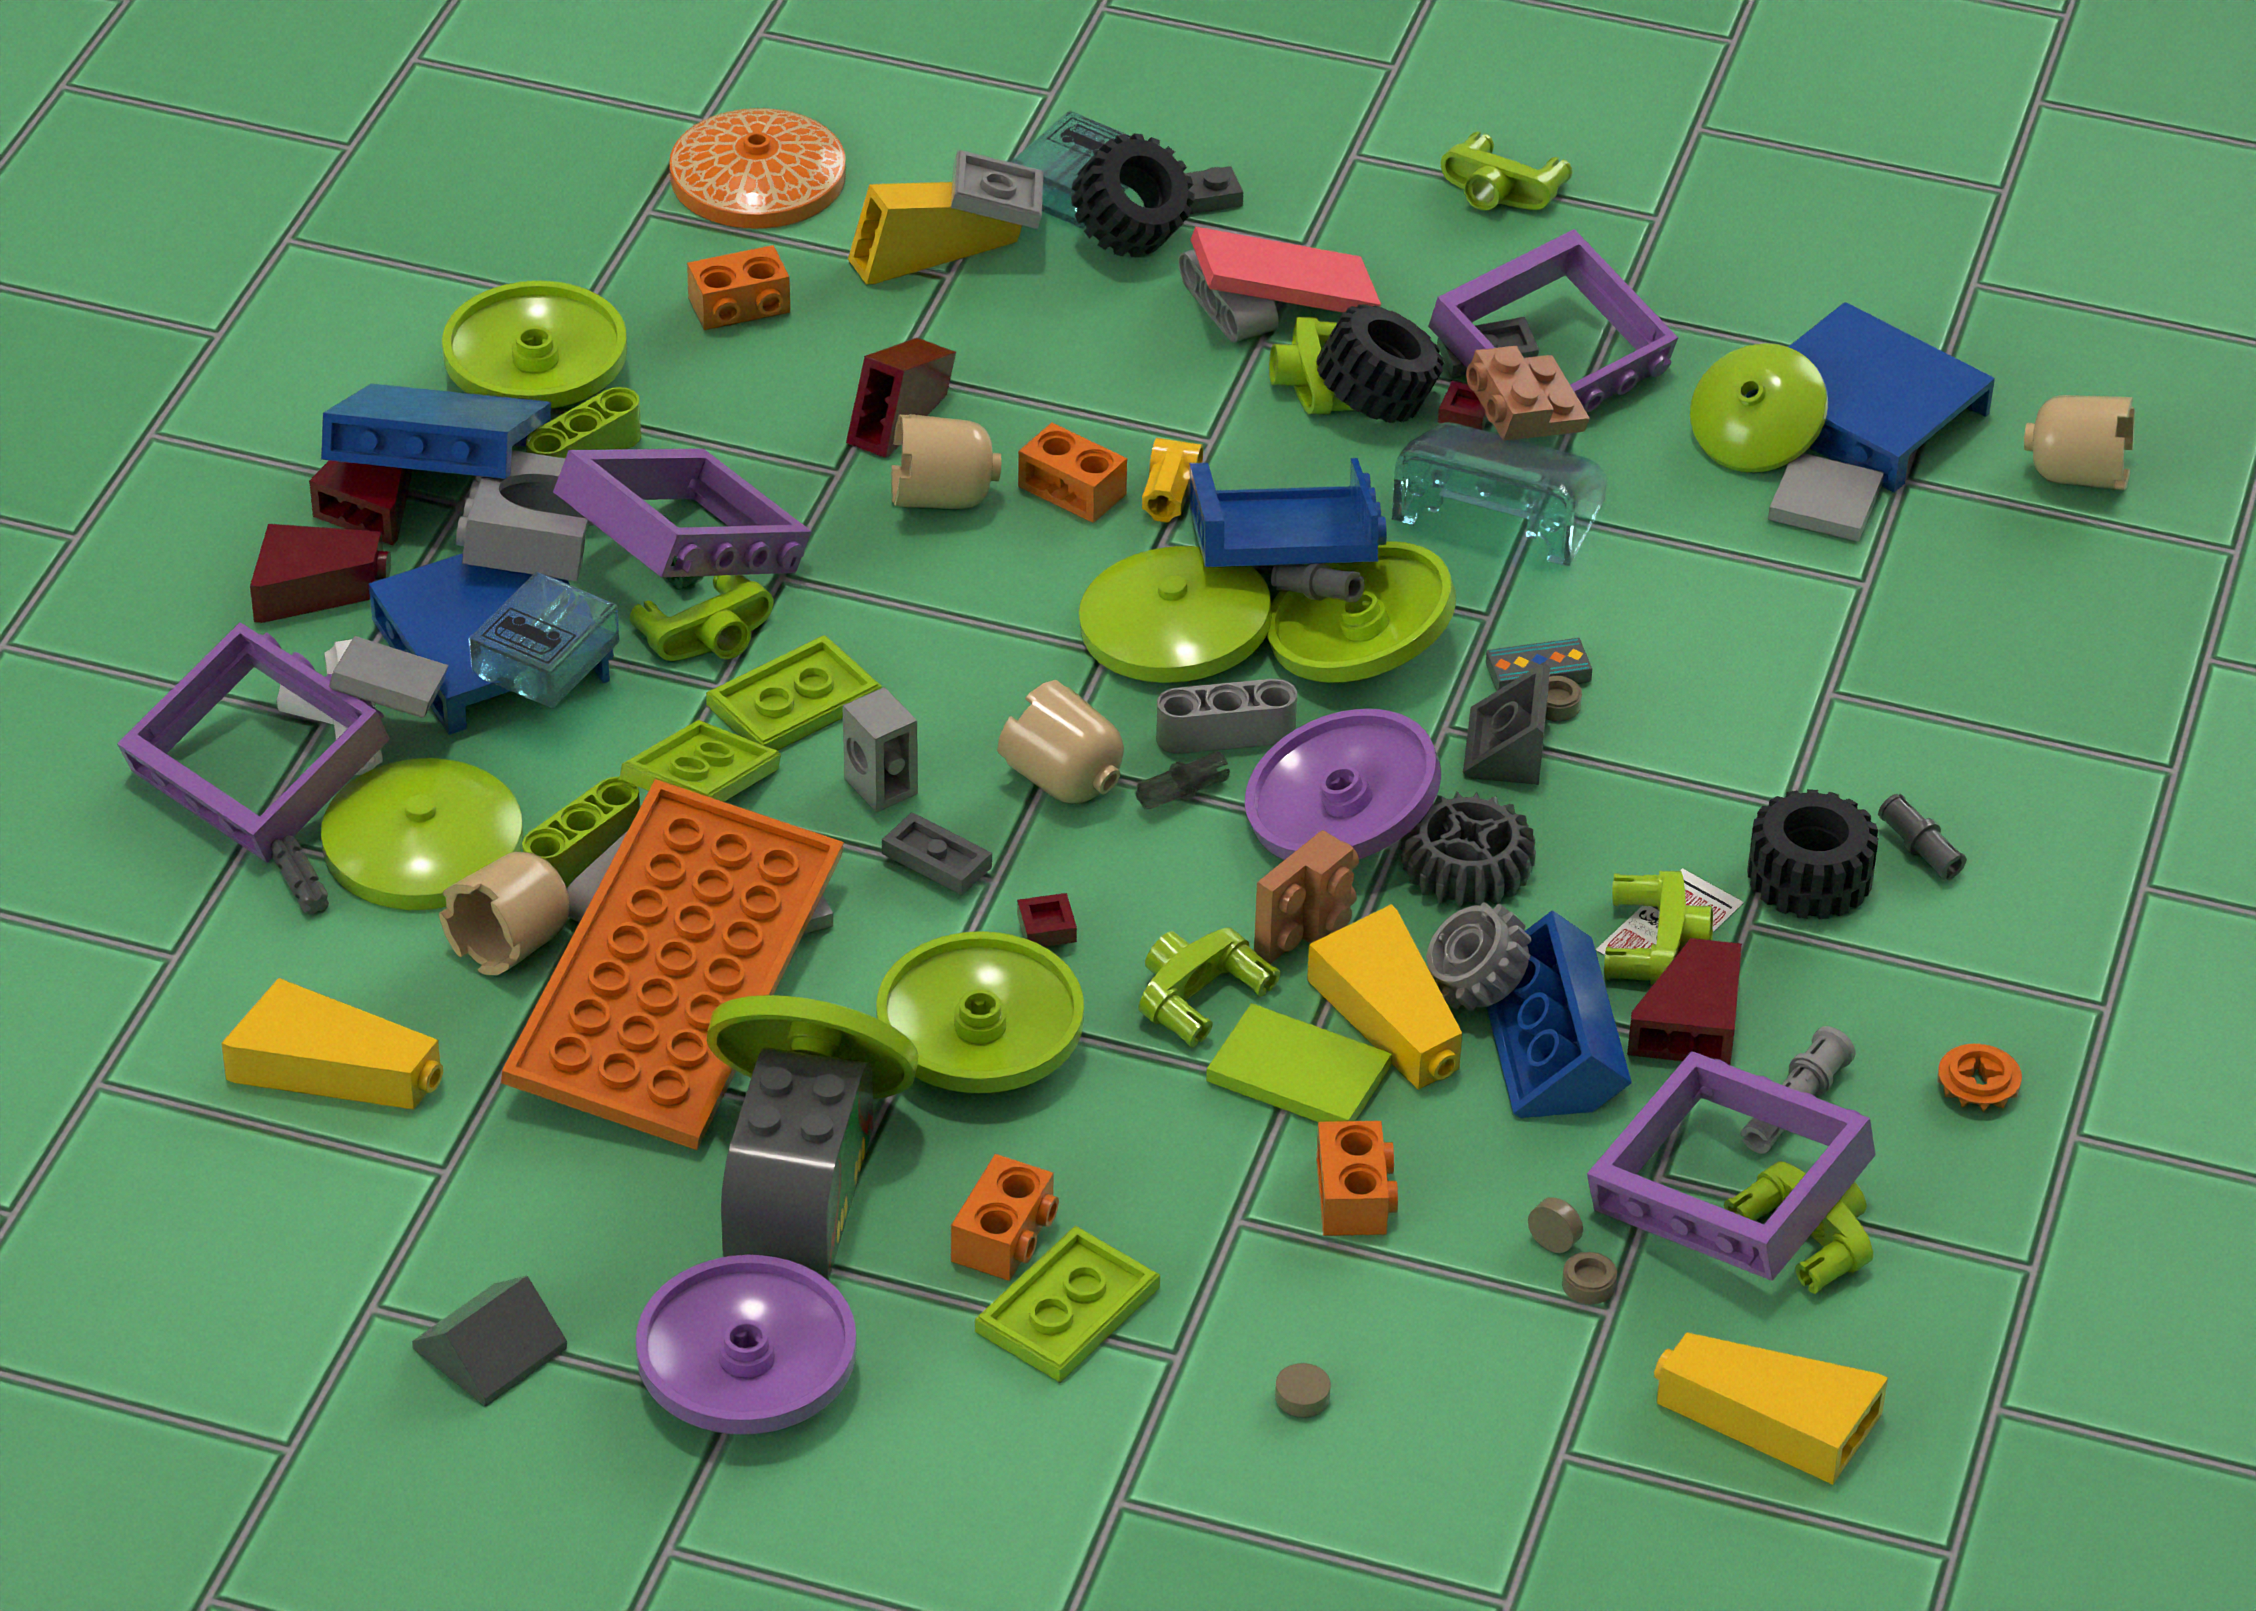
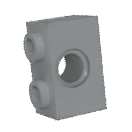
M885 687L843 705L844 779L876 812L918 794L917 720Z

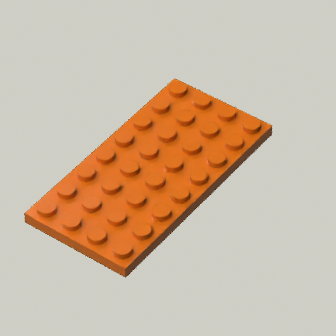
M655 779L502 1069L501 1083L698 1150L736 1070L718 1059L708 1047L706 1039L712 1012L719 1005L733 999L747 996L774 995L842 856L844 842Z

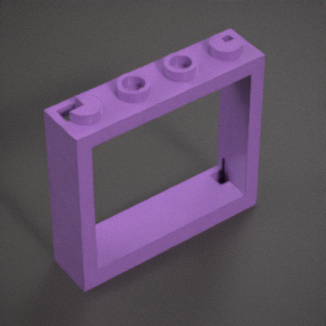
M1575 229L1439 296L1428 326L1467 368L1473 359L1475 350L1495 348L1472 322L1566 275L1636 349V351L1570 384L1587 413L1594 410L1603 400L1614 394L1623 395L1641 380L1649 376L1657 377L1663 374L1672 363L1670 359L1678 337Z
M705 449L569 450L553 491L660 577L796 573L812 532ZM694 499L728 526L678 528L644 500ZM674 556H677L675 566H671Z
M239 622L117 745L133 773L268 863L273 858L272 842L275 839L282 840L287 835L294 837L390 738L381 721L384 717L383 713L375 709L370 701L332 690L329 687L332 674L324 677L316 672L312 664L300 653L293 652L290 655L281 649L278 642L269 633L266 632L264 635H259ZM254 667L348 728L261 816H258L167 755Z
M1691 1051L1588 1171L1587 1178L1595 1211L1773 1281L1876 1156L1869 1117L1863 1116L1855 1110L1845 1109L1818 1099L1810 1093L1799 1092L1775 1083L1765 1076H1757L1735 1068L1722 1060L1711 1059ZM1701 1098L1828 1146L1765 1224L1636 1175Z

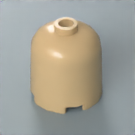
M2061 395L2047 400L2039 409L2036 422L2026 424L2024 435V450L2033 451L2034 465L2039 474L2047 481L2059 484L2125 491L2128 485L2130 469H2124V450H2133L2135 408H2131L2133 397Z
M899 414L893 444L902 445L901 466L892 465L891 467L892 503H895V506L906 508L966 509L982 502L988 494L990 482L999 481L1001 474V453L992 452V441L986 429L978 423L967 420Z
M1057 680L1041 684L1026 696L1025 699L1031 705L1023 712L1019 720L1017 721L1010 716L1006 721L999 737L998 753L1006 759L1009 766L1053 798L1062 802L1081 804L1095 798L1100 793H1108L1116 785L1120 777L1119 768L1122 763L1124 745L1119 731L1071 688L1064 686Z
M512 852L445 889L443 895L446 896V909L439 912V919L445 937L459 957L468 953L477 963L481 964V967L478 969L480 973L498 976L550 941L563 929L570 911V898L561 876L547 860L533 853Z

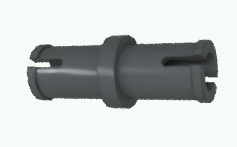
M1326 563L1275 565L1271 574V582L1273 586H1276V590L1304 593L1308 599L1318 601L1328 597L1355 603L1362 597L1365 586L1364 579L1359 576V572L1334 570Z
M1894 794L1884 801L1878 811L1879 818L1885 821L1904 839V847L1912 855H1920L1943 880H1950L1962 871L1967 861L1966 856L1940 834L1941 828L1933 819H1925L1906 801L1902 794Z

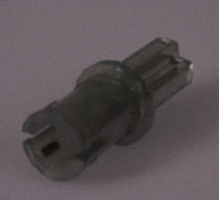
M1214 751L1207 756L1186 764L1180 761L1173 763L1169 771L1139 782L1135 792L1136 799L1140 801L1144 809L1148 810L1178 798L1183 800L1191 799L1196 791L1228 780L1230 775L1229 769L1219 772L1216 769L1227 765L1228 762L1222 753Z

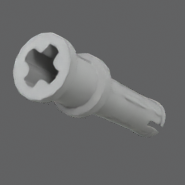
M1830 1026L1819 1028L1813 1034L1811 1039L1812 1045L1805 1053L1796 1055L1791 1060L1788 1070L1789 1075L1782 1083L1783 1086L1799 1092H1807L1814 1096L1823 1094L1832 1086L1833 1075L1838 1069L1848 1066L1854 1060L1856 1053L1852 1041L1846 1034ZM1752 1118L1742 1129L1741 1136L1745 1137L1743 1142L1749 1149L1765 1154L1771 1149L1785 1129Z

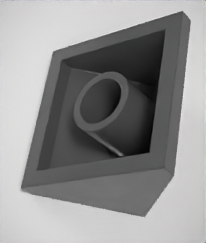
M1541 663L1471 706L1463 773L1473 779L1539 785L1550 667L1547 664Z
M527 1275L494 1283L414 1339L412 1345L414 1350L481 1404L487 1406L567 1349V1340Z

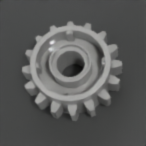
M1485 902L1480 906H1470L1459 910L1441 924L1431 939L1426 955L1428 969L1445 1001L1456 1010L1463 1005L1469 1011H1474L1475 1007H1487L1501 1001L1516 988L1525 974L1530 959L1527 945L1531 942V937L1524 931L1526 925L1503 905L1498 904L1492 909Z

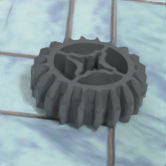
M1456 791L1453 799L1449 800L1437 795L1435 802L1422 820L1401 838V862L1403 870L1409 875L1410 884L1419 885L1422 895L1436 893L1439 904L1450 899L1456 901L1459 908L1464 902H1473L1476 906H1480L1485 900L1498 905L1504 895L1515 897L1517 889L1520 886H1526L1532 872V866L1535 865V837L1533 836V829L1529 828L1526 816L1516 814L1514 804L1500 806L1497 796L1484 800L1480 799L1478 792L1473 797H1462Z

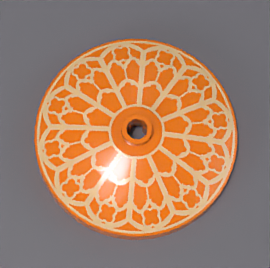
M742 109L707 118L688 129L677 140L670 154L669 161L672 189L685 207L712 222L738 228H774L808 219L820 213L835 201L843 189L846 178L845 152L838 138L828 128L811 118L777 109Z

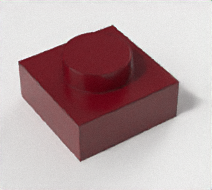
M1452 381L1439 406L1438 423L1482 433L1488 418L1481 402L1468 384Z
M1067 893L1017 899V916L1025 939L1043 947L1077 942V926Z

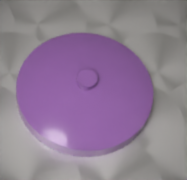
M1354 709L1329 714L1295 729L1278 741L1262 757L1253 770L1246 787V814L1259 842L1269 852L1283 860L1288 858L1321 830L1350 844L1357 852L1359 859L1365 858L1401 839L1427 814L1438 794L1441 782V765L1427 732L1418 723L1402 714L1381 709Z
M736 1255L722 1257L700 1263L682 1271L661 1286L651 1297L640 1316L636 1331V1353L639 1373L645 1387L657 1403L672 1415L691 1425L727 1434L772 1432L788 1428L814 1416L840 1394L852 1374L856 1360L855 1321L843 1295L832 1283L817 1272L790 1260L771 1256Z

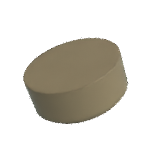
M1563 676L1549 677L1546 719L1565 721L1579 713L1582 690L1575 681Z
M1553 1197L1544 1199L1528 1216V1226L1532 1236L1542 1247L1551 1252H1566L1582 1237L1583 1224L1580 1216L1570 1204L1561 1199Z
M1582 1252L1575 1254L1564 1265L1563 1290L1571 1299L1582 1304L1592 1305L1605 1302L1612 1297L1616 1289V1266L1609 1258L1599 1253Z
M1297 1363L1287 1366L1278 1374L1276 1379L1275 1399L1278 1406L1284 1412L1296 1417H1311L1321 1413L1330 1401L1331 1382L1329 1376L1321 1368L1308 1363Z

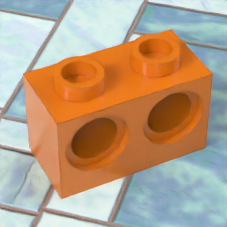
M774 245L687 262L688 298L704 330L791 312L790 276Z
M1050 423L1018 451V487L1094 523L1127 494V458L1055 423Z
M1382 1121L1318 1122L1316 1164L1323 1236L1387 1235L1388 1213H1397L1398 1187L1397 1181H1387V1174L1394 1173L1393 1142L1383 1141Z
M995 1154L951 1224V1262L1010 1281L1020 1263H1028L1036 1247L1037 1235L1042 1227H1050L1055 1219L1059 1198L1053 1196L1054 1173Z

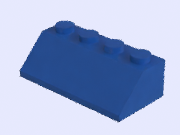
M1552 910L1525 930L1531 937V942L1527 945L1530 959L1519 984L1504 999L1487 1006L1513 1113L1519 1118L1594 1112L1632 1084L1593 939Z

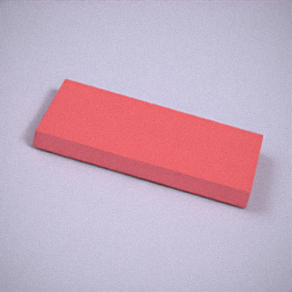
M1195 226L1190 240L1209 289L1342 313L1346 312L1351 306L1357 307L1363 304L1371 307L1374 305L1381 307L1380 300L1361 256Z

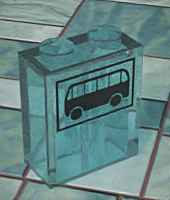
M1068 111L1010 163L1042 170V212L1083 229L1085 224L1078 223L1074 215L1078 208L1071 204V196L1075 193L1071 189L1073 181L1077 178V173L1107 141L1110 139L1113 141L1118 135L1125 133L1075 112ZM1121 184L1123 191H1126L1129 188L1128 186Z
M536 571L469 637L472 674L487 682L520 694L527 699L554 708L620 642L618 606Z

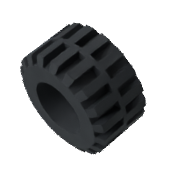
M1134 133L1130 138L1126 134L1118 135L1113 141L1111 139L1107 141L1080 169L1077 173V178L1073 181L1071 189L1075 193L1071 196V204L1078 208V211L1074 214L1077 222L1085 224L1086 229L1084 233L1089 238L1094 236L1098 239L1097 245L1104 250L1111 247L1115 255L1123 257L1129 252L1132 258L1140 257L1144 252L1148 255L1156 251L1184 224L1183 222L1192 211L1190 206L1194 203L1195 195L1189 191L1193 186L1192 178L1185 175L1184 170L1187 167L1182 160L1177 161L1173 157L1175 151L1169 146L1165 149L1159 146L1160 140L1151 137L1146 141L1143 134ZM1121 184L1134 190L1141 198L1144 207L1134 203L1125 194Z
M1363 304L1357 307L1351 306L1346 312H1343L1321 349L1316 364L1319 366L1317 369L1319 376L1325 380V386L1341 402L1370 418L1395 423V421H1408L1409 418H1413L1418 413L1441 375L1444 361L1443 357L1439 354L1438 346L1430 340L1431 337L1411 320L1392 310L1389 311L1383 307L1375 305L1371 307Z
M1807 789V793H1799L1795 790L1786 792L1785 798L1776 796L1770 799L1769 806H1762L1757 812V819H1754L1747 868L1748 878H1751L1750 885L1753 891L1761 893L1760 899L1767 905H1777V911L1784 914L1789 912L1796 913L1798 918L1808 919V916H1817L1818 919H1829L1830 914L1842 916L1849 913V907L1858 908L1863 903L1864 896H1869L1872 888L1879 838H1877L1878 829L1876 823L1871 822V815L1865 809H1857L1858 803L1851 799H1840L1839 794L1833 792L1823 794L1818 793V790Z

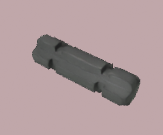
M290 835L285 836L282 840L275 839L271 844L273 850L272 857L277 866L282 869L281 873L294 896L299 899L298 903L302 910L309 915H313L317 911H325L329 906L327 900L328 893L323 884L318 881L319 877L305 853L301 851L302 848L297 839Z

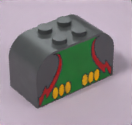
M766 1047L761 1050L734 1130L725 1165L721 1196L723 1257L736 1255L777 1257L801 1264L829 1281L874 1129L873 1073L870 1062Z

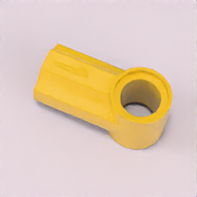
M1164 438L1155 439L1150 458L1149 478L1142 496V510L1147 511L1153 520L1170 522L1173 517L1182 514L1190 489L1189 463H1203V444Z

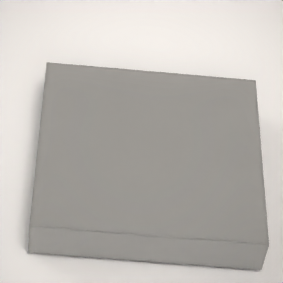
M957 150L953 165L951 208L1038 229L1042 216V170Z
M1803 453L1797 459L1789 462L1769 507L1768 520L1859 541L1883 485L1884 472Z
M354 636L332 673L329 687L332 690L422 718L425 717L440 690L449 665Z

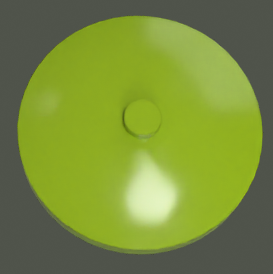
M523 281L486 290L462 304L451 315L445 325L442 335L444 366L448 375L464 392L551 402V408H557L579 402L598 393L616 378L626 360L627 337L625 323L619 312L611 303L598 294L585 288L562 282Z
M1386 541V545H1378L1377 562L1326 563L1334 570L1360 573L1359 576L1363 577L1365 586L1362 597L1357 602H1346L1345 600L1328 597L1318 601L1308 599L1304 593L1279 591L1271 604L1272 618L1267 636L1278 662L1289 672L1299 677L1318 682H1349L1366 679L1405 664L1431 646L1451 621L1456 606V590L1448 567L1438 555L1415 544Z
M1173 546L1152 549L1129 556L1113 564L1091 582L1081 599L1079 607L1080 629L1083 642L1089 653L1100 664L1129 678L1160 683L1202 679L1234 667L1249 657L1261 645L1269 631L1272 618L1268 586L1255 568L1252 566L1205 567L1201 549L1196 546Z
M439 758L409 759L389 763L355 778L344 786L332 799L325 811L321 825L324 860L329 871L339 884L357 897L368 902L403 910L446 907V896L443 895L445 889L506 854L521 852L523 826L520 806L513 793L503 782L487 771L467 763Z
M976 931L942 936L923 943L903 955L893 964L881 982L876 1000L877 1019L896 1028L915 1045L919 1055L915 1073L916 1078L947 1090L967 1093H993L1012 1090L1034 1083L1051 1074L1070 1057L1079 1043L1083 1031L1084 998L1079 981L1073 971L1061 958L1047 948L1033 941L1010 934Z
M758 995L727 1001L716 1007L712 1012L706 1039L708 1047L718 1059L750 1078L752 1077L758 1056L764 1047L870 1062L873 1073V1099L890 1097L907 1090L914 1081L919 1057L918 1051L910 1039L896 1028L875 1017L841 1005L792 996Z

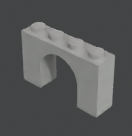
M512 450L511 475L508 478L476 476V480L472 482L470 498H467L465 502L463 517L460 516L457 527L456 545L464 546L462 564L572 581L578 580L583 563L587 525L594 526V524L553 492L565 458Z

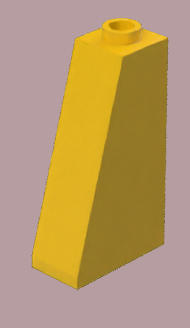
M952 182L869 184L848 261L866 284H876L1016 243L1022 225L951 208Z
M1390 904L1309 944L1307 981L1375 1048L1392 1053L1391 1064L1418 1090L1437 1080L1446 1079L1453 1072L1459 1070L1462 1031L1399 912L1394 906Z
M281 978L274 982L221 1043L226 1080L243 1085L414 1110L427 1093H432L436 1090L443 1076V1065L440 1063L437 1039Z
M1688 1332L1685 1333L1674 1350L1667 1348L1662 1353L1654 1371V1378L1659 1380L1657 1404L1832 1485L1881 1417L1888 1377L1875 1372Z

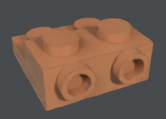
M1517 346L1475 350L1473 359L1466 371L1467 383L1470 389L1475 392L1485 409L1488 420L1493 423L1503 441L1585 432L1590 417L1553 355L1524 358Z
M1321 830L1257 882L1254 951L1269 964L1284 952L1292 951L1301 939L1311 944L1349 924L1352 916L1350 906L1357 900L1356 891L1352 886L1354 880L1352 870L1359 864L1358 854L1350 844Z

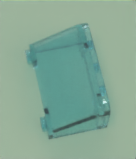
M1443 422L1409 442L1398 456L1394 474L1392 520L1414 525L1423 509L1428 508V511L1437 513L1444 497L1528 519L1526 537L1536 539L1537 535L1540 536L1549 547L1547 561L1570 567L1605 500L1606 474L1600 465L1586 457L1517 439L1503 441L1498 434L1456 423Z

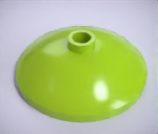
M1766 343L1738 348L1717 360L1699 380L1690 405L1692 430L1704 452L1712 460L1726 468L1752 473L1773 470L1797 459L1817 439L1827 416V390L1815 365L1806 356L1792 348ZM1754 389L1759 390L1754 397H1745V395L1749 391Z

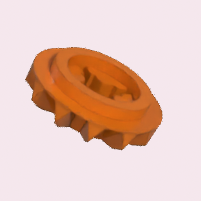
M1965 1044L1951 1049L1942 1057L1939 1064L1937 1082L1944 1085L1945 1097L1959 1098L1962 1108L1973 1103L1978 1104L1984 1112L1990 1104L2004 1108L2009 1098H2016L2018 1096L2022 1073L2014 1058L2003 1050L1985 1044ZM1975 1069H1978L1979 1075H1982V1079L1986 1084L1976 1083L1975 1078L1972 1077Z

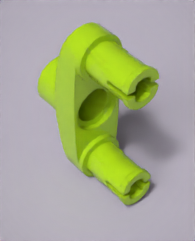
M1478 131L1473 132L1464 143L1450 148L1440 161L1441 170L1445 178L1464 190L1467 201L1472 206L1486 211L1493 209L1498 203L1530 210L1544 208L1556 197L1558 188L1572 176L1570 163L1564 159L1559 162V157H1552L1546 162L1544 167L1536 170L1519 162L1492 154L1494 150L1492 138L1485 133L1480 137L1481 132Z
M1297 317L1292 343L1273 344L1269 356L1271 384L1294 386L1298 399L1308 414L1329 415L1331 411H1355L1335 397L1336 395L1325 386V380L1319 376L1317 371L1319 367L1316 364L1317 357L1337 323L1318 322V319L1315 317Z
M744 575L714 576L713 586L721 595L694 605L672 617L665 615L654 602L647 600L644 601V607L637 604L632 608L630 622L648 638L649 646L664 660L676 661L710 651L719 658L728 660L742 654L747 648L751 639V631L767 620L772 612L774 600L772 594L761 584L750 581Z
M1659 871V875H1620L1619 873H1614L1612 888L1613 906H1658L1660 912L1657 944H1652L1651 948L1606 947L1604 959L1605 980H1650L1651 985H1653L1690 938L1713 940V907L1686 905L1684 879L1681 871Z
M1232 928L1219 929L1190 944L1174 931H1169L1155 942L1147 954L1145 967L1154 973L1155 976L1143 992L1138 1010L1153 1023H1162L1193 1048L1198 1045V1041L1202 1042L1209 1035L1213 1022L1188 1005L1186 1000L1221 973L1229 972L1247 984L1261 997L1266 994L1267 990L1270 991L1277 984L1281 971L1261 958L1249 947L1248 940Z
M1778 1161L1759 1173L1757 1181L1751 1184V1186L1733 1198L1724 1201V1209L1756 1221L1766 1213L1778 1208L1806 1173L1789 1163ZM1855 1181L1811 1234L1824 1247L1805 1261L1798 1263L1795 1267L1798 1280L1804 1287L1808 1285V1290L1811 1293H1818L1837 1277H1840L1847 1271L1854 1273L1873 1260V1249L1869 1237L1856 1219L1865 1213L1867 1205L1863 1192Z

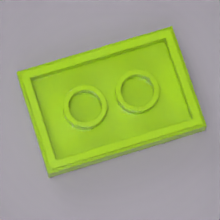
M824 634L706 692V705L739 736L778 751L842 719L843 705L881 689L882 686Z
M697 720L622 763L619 779L647 791L650 790L654 780L657 779L724 802L778 770L781 753Z
M1251 1003L1207 1067L1206 1081L1316 1122L1356 1121L1390 1069L1392 1053Z
M1075 1225L975 1318V1332L1061 1383L1160 1288V1274Z

